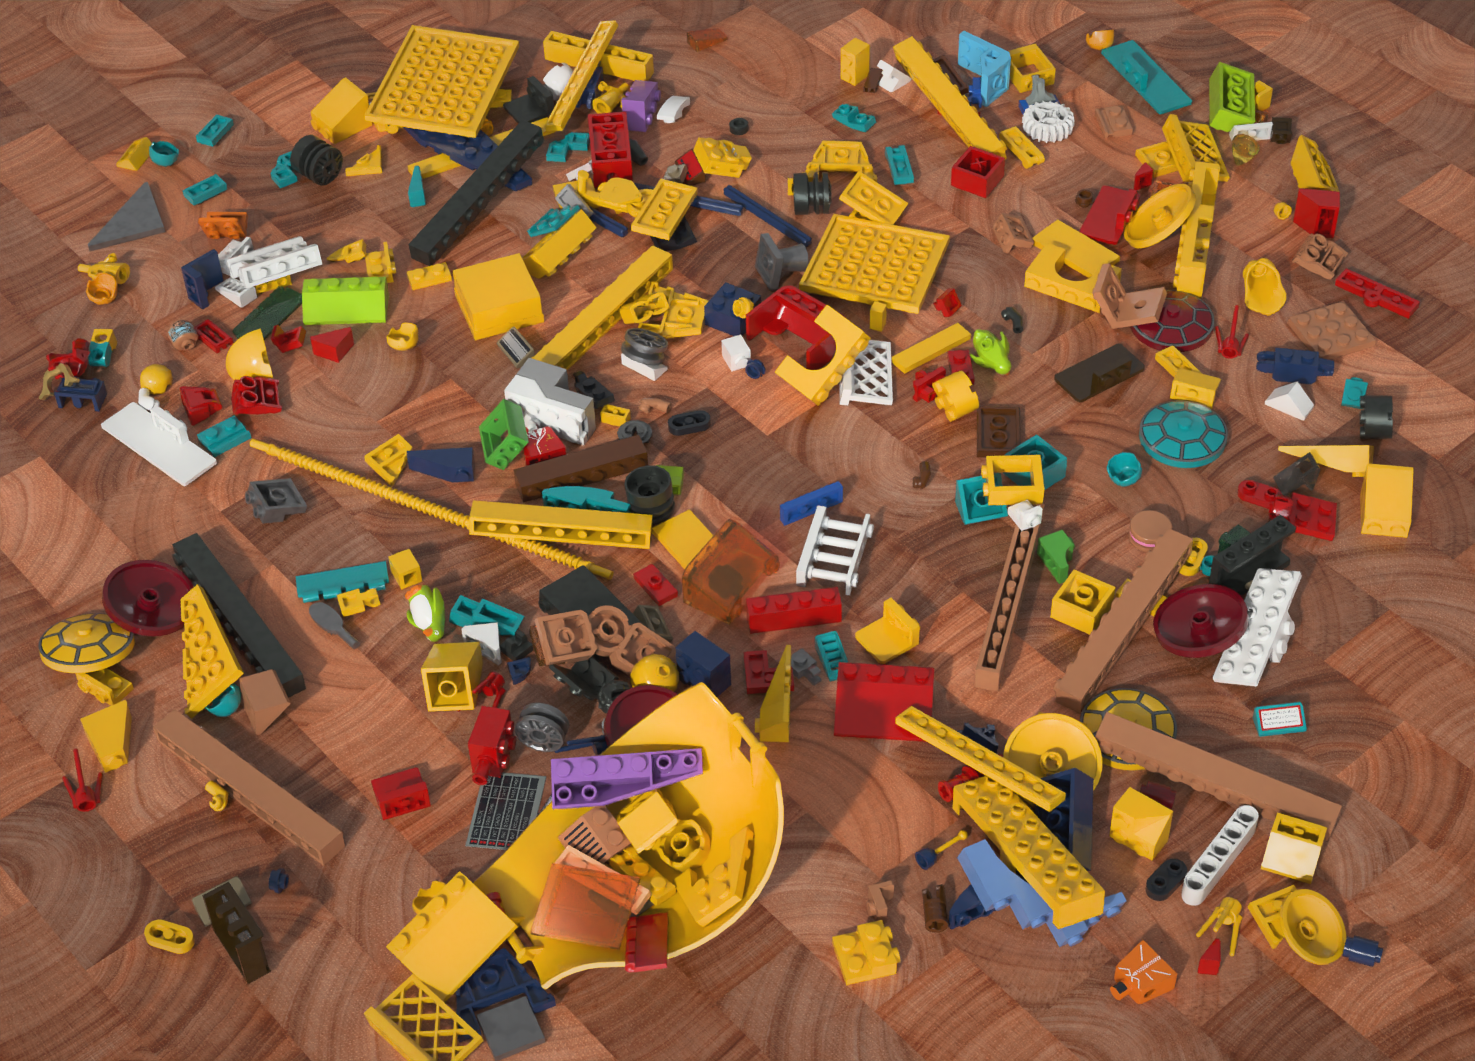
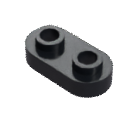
M703 410L673 415L668 420V430L676 436L702 432L711 425L709 413Z
M1179 859L1166 860L1147 879L1145 891L1148 897L1155 901L1168 899L1184 882V878L1187 875L1186 864Z

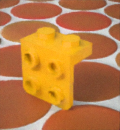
M892 598L884 601L883 617L857 631L855 639L878 663L885 664L919 645L920 625L915 618H911L905 612L901 604H897Z

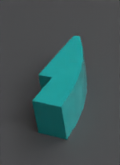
M460 595L450 612L449 622L461 627L498 623L499 635H515L525 616L483 598L479 603Z

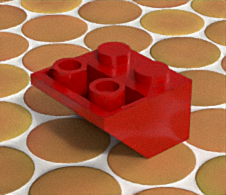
M1299 188L1293 222L1309 234H1321L1325 238H1334L1340 209V192Z

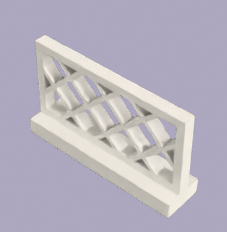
M869 340L866 349L861 351L855 358V360L860 359L865 364L859 366L854 362L842 375V379L839 382L840 405L848 406L849 400L892 405L891 342ZM875 349H885V352L880 354ZM867 353H870V354H872L875 358H873L872 360H870V359L867 358L865 355H866ZM880 361L885 367L881 369L875 363ZM870 367L875 373L871 375L865 369ZM860 373L865 379L860 381L855 375ZM881 376L886 381L881 383L876 378ZM871 382L876 387L871 390L865 384ZM861 388L865 394H857L855 390ZM881 390L887 397L879 396L876 393Z

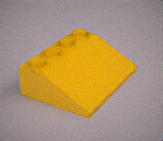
M459 871L386 947L445 1003L518 926Z

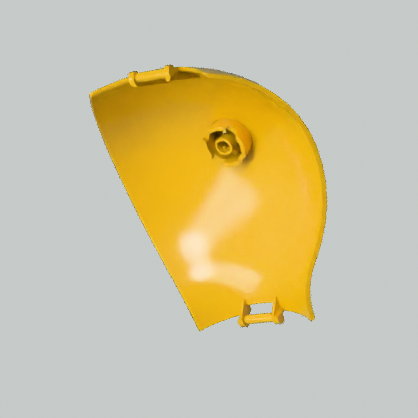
M702 682L684 690L662 704L599 755L702 748V775L658 788L673 805L679 821L675 829L669 834L660 836L655 845L649 850L637 852L638 856L672 884L676 877L689 868L697 873V881L706 877L718 865L724 864L731 859L729 842L731 837L745 827L753 831V840H749L747 846L751 852L749 859L744 863V870L747 871L743 897L740 902L705 927H702L696 923L676 889L675 895L658 906L654 904L639 915L668 912V959L695 949L716 937L732 925L751 906L765 886L775 865L784 825L781 783L778 774L765 757L766 745L758 741L743 722L744 718L740 713L731 715L713 692ZM741 736L751 747V763L740 750ZM639 795L605 806L616 820L615 815ZM551 801L513 844L473 882L485 895L498 892L502 900L500 905L504 908L506 915L518 927L521 926L532 941L533 947H524L515 932L507 938L516 952V959L520 964H524L528 960L533 962L540 978L541 987L544 989L549 988L552 984L568 975L586 969L625 967L627 924L621 927L588 897L590 888L561 873L554 867V863L565 850L558 837L576 820L594 807L553 810Z

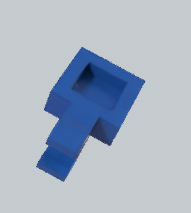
M973 77V83L969 85L968 101L970 106L971 104H978L979 108L982 107L981 78Z

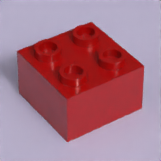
M970 146L952 166L951 186L986 198L1004 177L1005 158Z

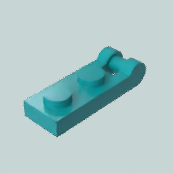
M898 145V148L885 147V157L889 164L894 185L914 183V175L905 145Z

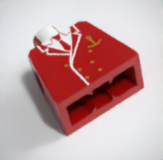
M531 424L526 428L529 442L522 449L525 466L566 455L565 445L551 427L547 426L539 429L536 424Z

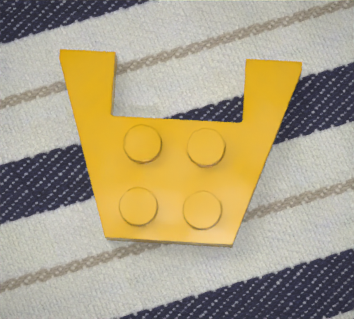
M823 140L816 150L813 160L806 166V171L802 172L807 173L809 182H813L815 172H818L819 181V171H846L848 173L860 171L877 182V175L873 172V166L868 161V155L862 142Z
M651 282L648 294L664 293L669 308L664 312L661 325L639 323L638 328L655 332L665 339L702 334L705 323L704 306L709 300L688 293L683 295L675 292L674 288L667 287L665 289L660 287L659 283Z
M745 827L729 839L731 859L724 864L718 865L709 875L697 881V873L689 868L673 880V884L676 886L696 923L702 927H705L742 900L747 871L744 870V863L749 859L751 852L747 846L748 841L753 840L754 835L753 831L748 827Z

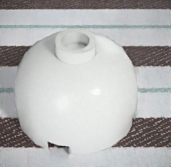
M562 63L564 65L562 67L555 66L543 79L545 82L544 87L553 95V100L555 101L559 100L574 71L566 63Z

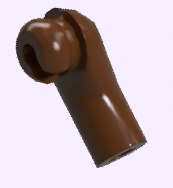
M922 461L919 464L920 477H913L912 484L915 489H924L927 486L931 476L930 464L927 461Z

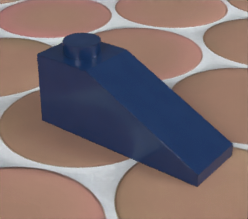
M473 447L407 451L410 470L452 483L474 481L475 461Z

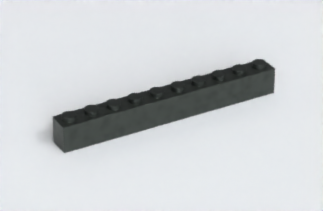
M525 120L520 121L408 244L412 259L432 266L441 258V255L447 248L452 246L456 238L475 220L482 209L486 208L491 199L497 196L500 189L509 182L513 174L520 170L521 166L531 158L538 147H541L544 142L542 127Z
M195 533L172 544L175 552L172 554L175 564L178 567L182 566L183 573L189 580L193 581L194 587L198 584L204 588L219 622L222 621L224 623L223 627L227 635L234 637L238 650L245 652L244 655L249 665L254 664L256 673L271 669L275 670L288 698L305 690L306 686L302 672L200 536Z

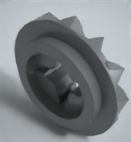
M632 420L622 424L617 431L618 439L621 440L632 437L635 431H637V435L640 436L642 442L649 443L652 437V429L643 421Z

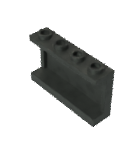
M1279 515L1213 557L1209 584L1228 587L1242 596L1248 592L1244 585L1254 579L1259 568L1283 570L1288 567L1291 559L1281 552L1283 539L1296 531V527Z
M584 565L539 590V607L548 615L583 610L588 616L596 608L608 605L623 611L628 618L629 625L641 622ZM602 627L604 633L610 635L609 630ZM594 654L593 656L599 660L600 655Z

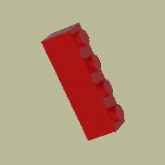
M838 587L746 598V617L749 632L754 634L842 622V603Z

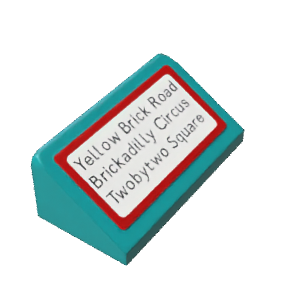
M1301 702L1254 708L1253 721L1259 737L1306 732L1307 730Z

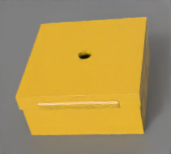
M520 253L453 270L455 297L475 340L508 332L512 327L520 329L544 322L540 295Z

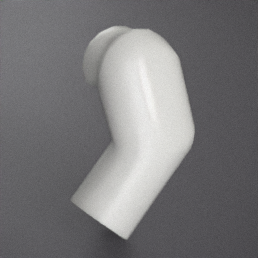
M147 388L139 390V406L148 411L156 405L160 407V402L149 396L150 392Z

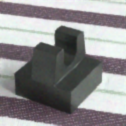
M518 630L515 635L510 638L508 637L500 645V650L512 661H516L530 654L533 651V644L528 641L522 631Z

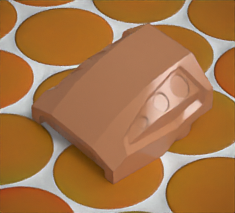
M1311 233L1298 249L1292 262L1331 280L1344 258L1348 255V252L1333 241L1326 240L1323 235H1313Z

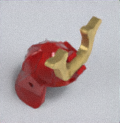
M81 338L72 342V353H50L46 355L49 367L43 377V389L39 396L40 400H46L49 396H54L51 387L54 377L56 380L65 378L64 385L71 387L73 383H79L80 379L76 377H81L88 365L87 358L90 354V343L87 340Z

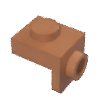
M892 880L877 882L874 885L868 886L866 906L869 916H874L875 921L882 920L883 924L887 923L888 908L885 901L894 898V884Z

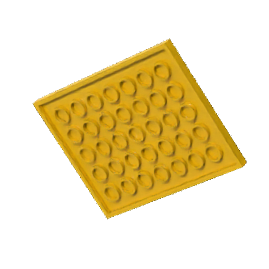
M412 25L365 113V121L476 138L519 49V41Z

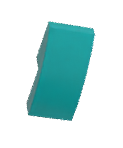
M849 104L840 105L832 113V117L840 123L861 132H867L876 123L875 116L859 113L857 106Z

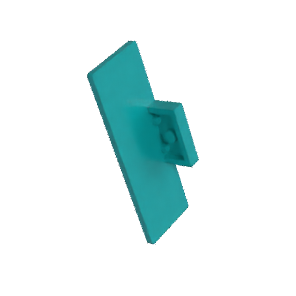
M1134 40L1102 49L1101 54L1158 114L1161 115L1192 104V100Z

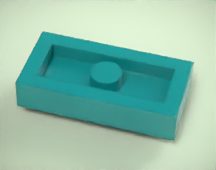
M216 114L196 135L197 142L214 147L234 125L233 119Z
M215 174L182 191L184 197L195 206L227 190V184Z

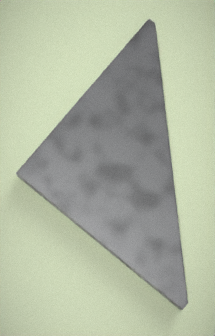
M145 182L88 243L89 251L165 232L148 182Z

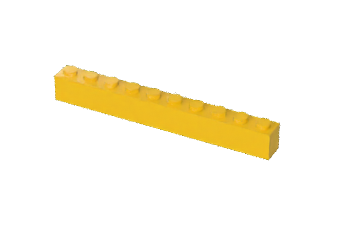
M911 36L893 46L898 63L968 148L973 146L1004 157L1006 160L1005 151L1007 147L1003 140H998L995 131L992 128H988L986 120L983 117H979L974 106L971 107L969 105L967 97L960 94L959 88L956 84L953 85L947 73L943 74L940 65L937 62H933L931 54L924 51L921 42H917Z
M651 246L624 273L620 274L610 286H607L598 297L594 298L592 303L570 321L561 332L557 333L548 344L544 345L532 359L568 370L622 319L619 310L625 304L637 302L642 296L647 295L651 282H661L673 270L672 254Z

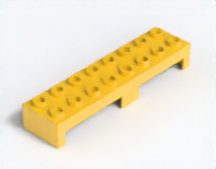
M1196 161L1195 169L1190 170L1188 186L1196 195V202L1192 212L1182 223L1175 274L1179 276H1174L1173 288H1177V291L1202 298L1220 165ZM1205 223L1208 226L1202 227L1200 224ZM1198 249H1201V250H1203L1204 252H1203V253H1198L1197 250H1198Z
M987 776L954 786L953 810L960 815V809H964L1000 850V860L1013 873L1017 869L1053 910V924L1057 929L1103 914L1105 890L1014 791Z

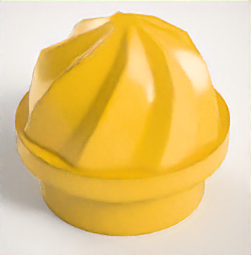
M741 297L733 303V312L735 316L740 318H746V314L754 309V303L745 297Z

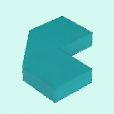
M571 132L565 135L564 139L549 143L546 160L566 162L568 150L588 151L590 143L589 133Z
M292 151L280 155L275 168L271 171V178L280 189L298 181L290 164Z

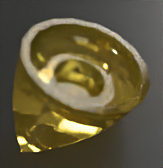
M1237 134L1232 140L1233 158L1235 164L1239 166L1253 159L1260 151L1258 142L1249 135Z

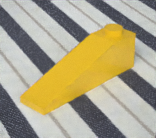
M786 645L760 708V718H755V733H759L760 742H789L791 645Z

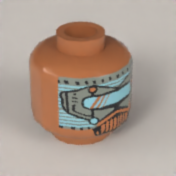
M176 320L168 329L167 335L177 350H191L198 341L197 332L192 323L187 320Z

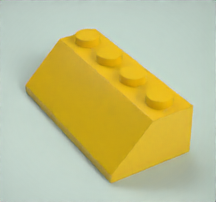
M582 209L572 215L559 229L545 235L522 257L531 276L538 279L545 275L550 277L557 271L556 266L558 264L559 266L564 264L569 259L568 255L570 253L574 254L581 248L579 245L581 242L585 243L593 236L591 233L596 229V226Z

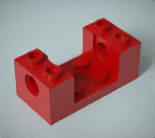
M626 111L588 114L594 188H598L601 183L608 182L611 178L616 177L633 181Z

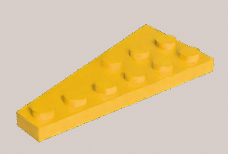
M198 584L181 598V621L185 625V631L182 632V640L185 641V649L182 650L183 679L187 682V690L184 691L187 708L184 710L185 714L191 719L244 674L204 588Z

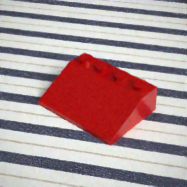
M839 662L834 736L926 742L895 724L896 717L910 706L932 717L934 668Z

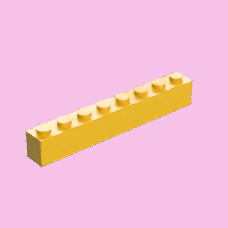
M473 500L469 516V535L650 549L653 515Z

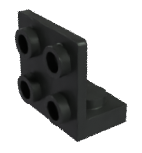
M534 76L527 78V95L503 104V108L518 124L521 120L532 123L551 115L554 109L553 95Z
M593 655L588 660L575 662L571 669L555 664L549 666L555 673L553 676L558 681L564 684L567 683L570 686L569 690L579 697L583 695L591 701L598 699L597 694L601 687L611 680H619L617 675Z

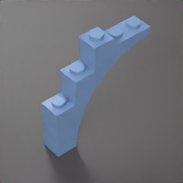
M986 839L963 848L957 857L986 912L994 908L996 911H999L1010 905L1022 929L1030 926L1035 929L1046 923L1059 947L1066 944L1072 947L1083 941L1082 936L1088 931L1089 927L1097 924L1101 917L1107 916V918H1112L1121 912L1120 908L1127 901L1122 892L1104 897L1103 914L1057 929L1053 924V910L1029 883L1013 873L996 856Z

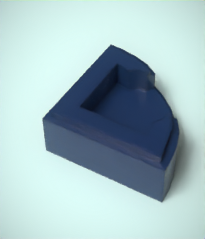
M530 657L507 663L513 685L522 682L530 674Z

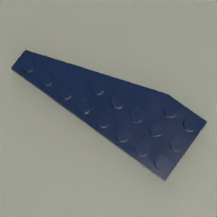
M403 127L420 145L426 148L430 146L434 148V152L438 154L444 153L450 156V160L473 171L478 169L498 147L481 129L477 137L473 138ZM520 168L504 186L518 191L532 185V178Z

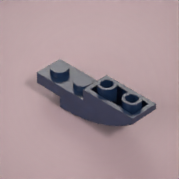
M1016 869L1015 874L1019 876L1021 879H1023L1025 882H1027V880ZM970 884L950 909L948 926L951 930L959 926L963 927L979 917L989 916L996 910L994 908L986 912Z

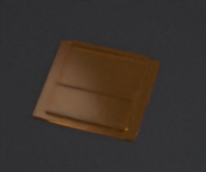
M552 863L530 933L536 936L620 950L641 879L640 877Z

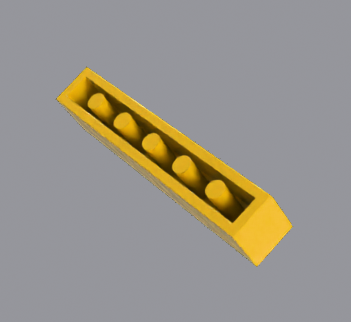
M551 31L543 41L545 60L566 63L576 67L590 40ZM608 44L600 59V67H603V73L606 75L633 81H649L654 74L652 54Z

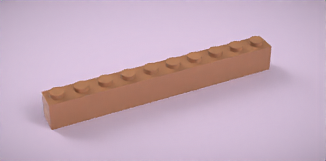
M1032 504L1033 507L1040 505L1043 509L1041 524L1023 531L1017 525L1015 526L976 666V688L997 692L999 690L1043 525L1045 504Z
M1170 528L1167 529L1164 535H1159L1155 548L1147 552L1143 565L1136 568L1131 582L1127 581L1121 596L1114 599L1110 612L1102 616L1098 629L1092 630L1086 646L1082 645L1080 647L1076 660L1068 664L1065 676L1062 679L1059 678L1055 683V702L1081 714L1086 704L1095 694L1191 555L1192 538Z
M174 709L153 726L157 741L208 780L215 781L227 790L232 798L323 866L345 847L344 833L338 825L330 824L320 812L311 810L304 800L296 799L286 787L277 785L270 775L262 774L252 762L243 760L236 750L231 751L221 739L212 737L203 726H197L193 723L187 714L182 715Z
M1106 712L1095 736L1101 752L1105 754H1113L1127 763L1140 765L1149 772L1165 775L1170 780L1187 784L1196 791L1207 792L1221 801H1229L1239 807L1243 805L1252 806L1257 810L1258 814H1261L1268 820H1275L1278 812L1327 827L1325 841H1329L1342 808L1339 804L1109 712Z

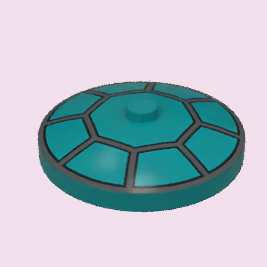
M1184 400L1168 401L1154 406L1143 416L1139 429V439L1144 450L1157 461L1178 468H1196L1212 463L1224 452L1228 438L1226 424L1215 411L1205 405Z

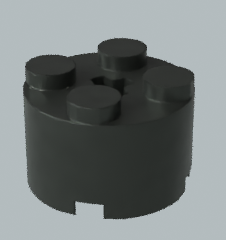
M1360 396V409L1364 408V410L1359 412V425H1364L1360 426V439L1392 438V396Z

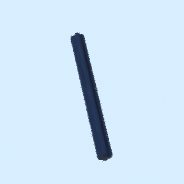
M634 183L638 190H654L655 188L654 186ZM696 196L690 205L735 216H741L743 213V206L740 204L702 196Z
M728 185L723 189L725 196L742 205L745 209L799 244L802 243L805 247L811 245L812 238L735 187Z

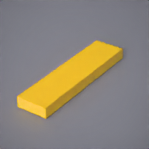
M956 323L892 356V363L905 374L970 340L971 334L959 323Z

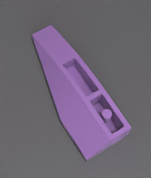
M702 748L551 759L552 809L605 806L702 775Z

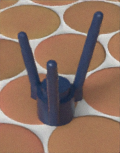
M601 735L567 741L568 746H563L554 752H566L592 746L595 755L603 753L608 746L605 736Z

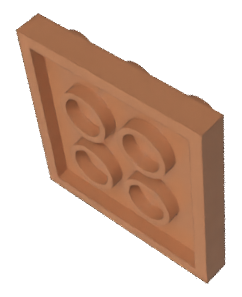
M1344 301L1288 317V325L1309 351L1319 352V358L1331 360L1375 347V338Z

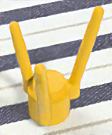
M1231 897L1223 898L1220 906L1215 907L1212 915L1196 933V936L1201 937L1217 917L1218 920L1213 928L1214 932L1219 930L1222 923L1226 925L1234 923L1229 952L1230 956H1234L1239 925L1242 921V916L1239 915L1242 909L1240 902Z

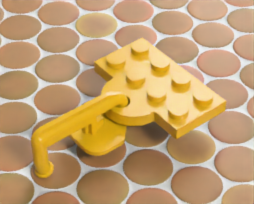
M585 170L578 171V194L586 203L629 213L632 217H635L631 224V231L665 240H670L698 194L697 187L660 179L654 190H638L633 181L618 177L608 180L599 193L586 189V180L589 178V173Z

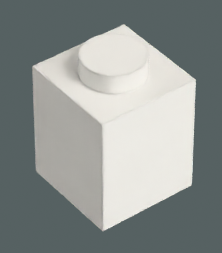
M742 335L721 340L722 356L731 372L745 368L747 362L751 359V350Z

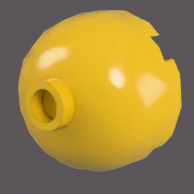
M651 654L643 657L633 666L630 674L632 687L654 685L675 692L679 683V671L676 664L662 654Z

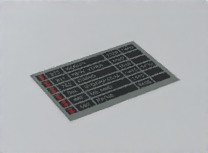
M503 772L501 778L489 776L487 784L480 785L465 846L507 850L536 818L546 776Z

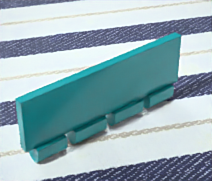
M386 561L295 576L298 598L302 597L303 603L319 601V594H323L324 600L337 598V595L342 594V590L349 592L359 589L360 593H363L366 586H369V589L376 588L377 591L386 589L385 583H389Z

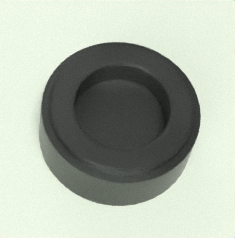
M743 118L731 120L729 123L730 132L734 135L746 134L749 130L748 121Z

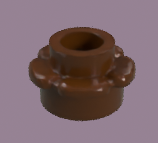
M1086 189L1078 191L1075 199L1076 204L1083 208L1089 207L1095 201L1093 193Z

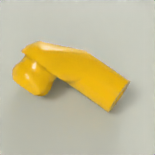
M209 781L205 786V790L214 796L212 797L213 801H209L210 807L215 811H222L227 806L229 793L215 781Z

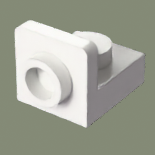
M1025 500L1008 507V515L1019 529L1023 531L1041 524L1043 509L1040 505L1033 507L1029 500Z

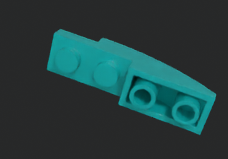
M565 486L548 488L542 491L544 506L631 513L630 504L615 500L614 492L604 489Z

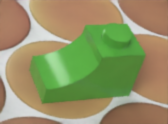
M1063 530L1038 538L1037 548L1038 556L1059 584L1064 583L1068 578L1069 565L1067 562L1072 560L1073 550L1075 549L1072 538L1068 537Z

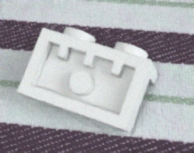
M246 237L242 242L233 239L218 254L222 273L230 276L226 262L228 258L254 251L250 237Z

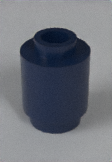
M1354 935V938L1347 936L1342 956L1349 958L1348 961L1373 967L1374 962L1380 963L1383 948L1378 947L1379 941Z

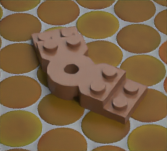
M600 606L588 616L583 610L537 617L534 620L546 665L585 661L592 655L597 654L609 656L612 666L630 677L633 666L643 657L651 654H662L672 660L676 654V646L641 623L629 625L625 613L613 606ZM602 627L607 628L610 635L604 633Z

